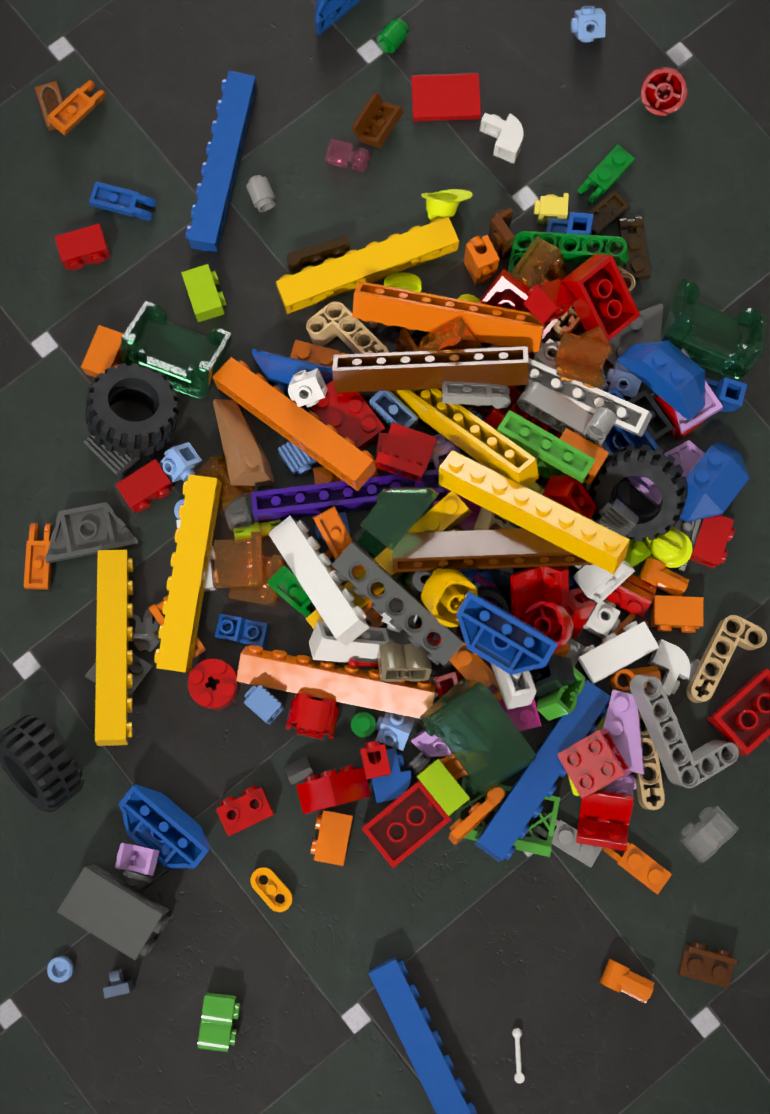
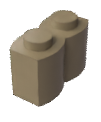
M388 642L379 645L377 657L380 680L386 682L402 680L419 682L429 680L432 670L431 661L427 656L429 652L423 646L417 648L413 643L402 645Z

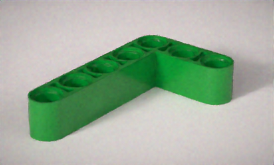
M522 231L514 238L508 272L531 289L536 261L583 264L595 254L612 255L617 266H622L629 260V250L626 241L621 237ZM530 243L527 248H522L524 244ZM548 245H553L552 248L548 250L544 249ZM571 246L576 247L572 251H567V249ZM593 248H599V250L594 253L590 252V250ZM617 249L623 250L619 254H613V252ZM526 265L524 269L518 270L519 266Z

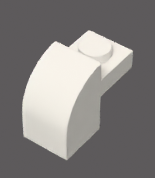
M484 113L480 131L498 138L493 155L515 163L523 139V127L520 121L510 113L506 121L502 120L498 115Z
M661 639L657 642L659 648L653 651L648 664L652 666L657 665L659 669L665 671L661 683L668 697L671 693L675 694L680 681L677 678L683 680L689 678L690 662L681 648Z

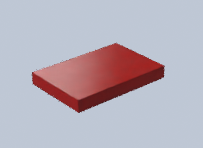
M479 73L411 76L413 121L481 118Z

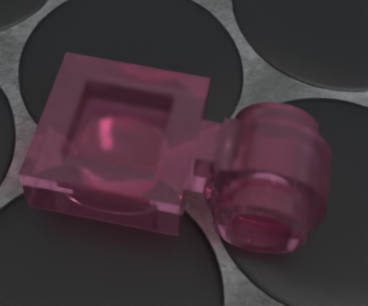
M331 139L326 152L325 163L347 168L348 163L351 162L354 170L363 172L368 168L371 157L366 149L358 148L357 151L353 152V144Z

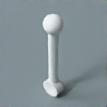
M515 1028L512 1031V1035L515 1037L516 1073L514 1079L517 1083H522L525 1079L521 1071L520 1037L522 1036V1031L519 1028Z

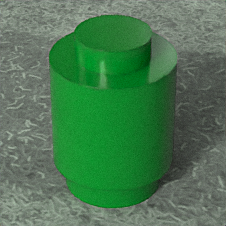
M399 18L390 21L377 36L379 48L385 53H394L407 38V33L409 32L407 24Z
M361 712L353 717L351 728L356 736L367 738L374 733L376 722L371 714Z

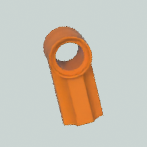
M649 557L646 559L638 575V578L672 596H682L689 582V579L667 569V566L662 562Z
M657 665L622 669L610 676L609 685L612 690L621 692L631 691L630 682L634 676L639 674L652 676L661 681V675ZM619 675L626 677L627 685L625 687H621L618 684L617 678Z
M609 959L599 982L619 993L622 991L645 1003L651 997L654 982L630 971V968Z

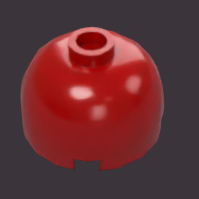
M668 67L657 68L650 72L642 82L640 91L644 106L654 115L661 116L680 109L687 95L686 81L681 73Z
M540 601L532 604L526 610L525 622L558 643L555 650L561 649L568 643L573 633V621L566 608L558 603Z

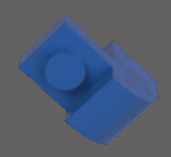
M570 212L569 220L549 218L546 232L592 235L594 214ZM575 246L569 247L570 250H574L576 248Z
M726 377L719 382L705 378V381L723 406L720 412H732L742 407L747 384Z
M396 748L386 750L391 774L372 778L377 803L400 797L410 784L411 771H400V767H404L402 752L397 753Z

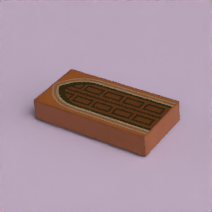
M54 81L35 87L49 131L56 128L47 121V117L63 102L59 86Z

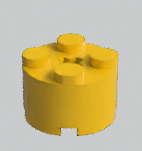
M439 568L426 581L420 598L425 608L435 616L439 623L447 627L459 626V621L456 614L469 592L478 596V590L461 572L455 569Z

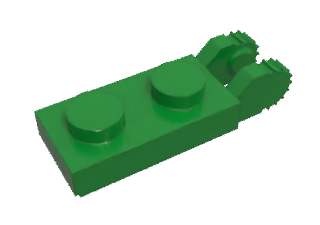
M617 145L579 187L578 193L582 195L591 185L595 186L597 189L590 195L588 200L593 204L633 164L635 158Z
M283 566L267 584L298 612H302L308 617L313 613L310 608H307L312 601L296 576L287 567Z

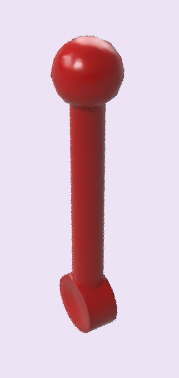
M351 658L348 662L352 668L356 666L379 668L376 662L357 661L355 658Z

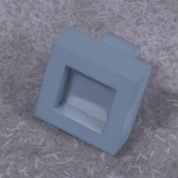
M122 969L114 970L109 973L111 984L103 988L104 998L130 993L134 990L133 979L124 981Z

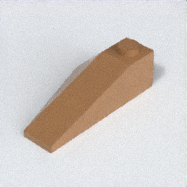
M214 399L213 405L231 485L274 486L275 481L271 463L237 402L234 400Z

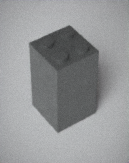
M96 864L83 868L57 911L62 916L134 960L141 956L145 957L147 953L149 954L157 942L154 939L155 935L163 931L170 920L167 917L170 912L168 908L129 886Z

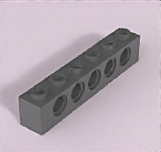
M351 542L332 564L336 568L334 573L345 582L348 579L355 585L352 589L360 597L364 598L367 596L373 602L371 606L379 614L382 615L385 612L391 618L389 622L400 632L404 629L410 635L409 641L417 648L423 646L429 652L427 654L428 658L435 664L441 663L445 665L465 643L450 627L439 623L419 599L355 542ZM358 565H362L366 569V576L363 579H358L354 574V569ZM377 581L385 586V592L381 596L376 595L372 589L373 584ZM394 598L402 600L404 607L401 612H395L391 608V602ZM412 615L421 617V628L415 629L411 627L409 620ZM430 632H437L441 636V643L439 645L429 643L428 635Z

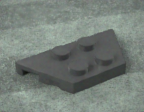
M661 303L639 311L641 316L608 342L592 341L586 331L580 333L578 338L581 342H586L594 349L593 352L605 359L607 364L613 368L615 361L618 362V357L633 344L661 341L663 305Z
M107 502L58 512L45 560L47 564L97 554L98 550H116L138 545V540L127 529L123 521L117 517Z

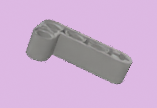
M534 381L529 382V385L526 386L517 400V405L521 410L559 433L563 434L567 428L570 431L578 432L584 439L600 446L617 420L616 415L610 409L599 407L593 415Z

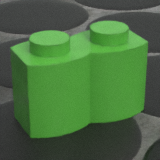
M574 666L576 682L540 696L538 699L537 710L548 721L570 714L575 709L577 695L584 688L585 677Z
M215 993L205 994L198 1048L228 1052L230 1045H235L237 1029L232 1028L233 1020L238 1019L240 1012V1003H236L237 996Z

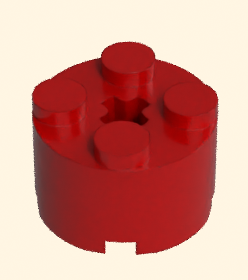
M207 659L198 663L189 673L188 690L193 700L199 705L208 709L219 710L228 707L236 699L240 682L236 681V671L226 662L219 659ZM212 679L220 682L216 685V690L209 687Z
M298 693L297 698H293L291 701L285 728L290 731L291 727L296 728V734L323 739V735H329V739H333L340 709L336 706V701L333 699L322 698V701L312 699V696L309 694Z

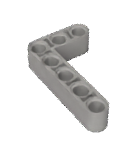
M640 674L632 678L630 682L631 693L671 783L685 788H693L732 765L738 759V747L734 743L718 739L711 740L695 751L690 752L661 681L656 677ZM646 682H647V685H648V686H647V689H646V691H645L644 687H645V684H646ZM657 705V710L654 713V707Z

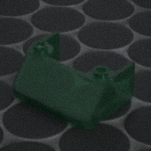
M384 488L375 499L377 503L360 524L363 529L354 540L375 557L386 548L392 551L410 528L426 513L439 494L432 488H391L389 491Z

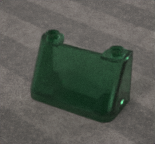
M683 278L675 291L661 341H670L680 351L684 349L690 359L698 365L729 378L739 379L744 377L766 350V314L750 308L742 310L735 318L696 301L700 295L698 285Z
M145 301L121 337V363H126V366H132V363L139 364V367H151L153 372L157 373L159 371L165 376L164 380H169L174 386V390L203 399L207 397L214 383L213 376L221 367L231 343L232 333L224 329L213 328L209 332L208 337L167 322L166 312L161 306Z
M462 679L420 716L424 723L422 727L431 737L435 735L441 738L467 772L465 776L467 782L465 785L473 794L483 795L529 766L536 759L535 752L496 698L479 681Z

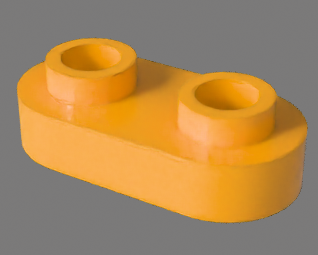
M267 867L258 868L253 872L251 885L265 903L276 912L287 910L292 904L293 896L280 878ZM261 875L268 877L267 884L260 883L259 878ZM277 894L284 895L285 901L283 903L276 901Z

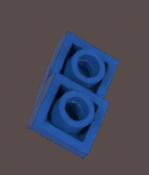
M220 614L215 637L265 648L270 624Z

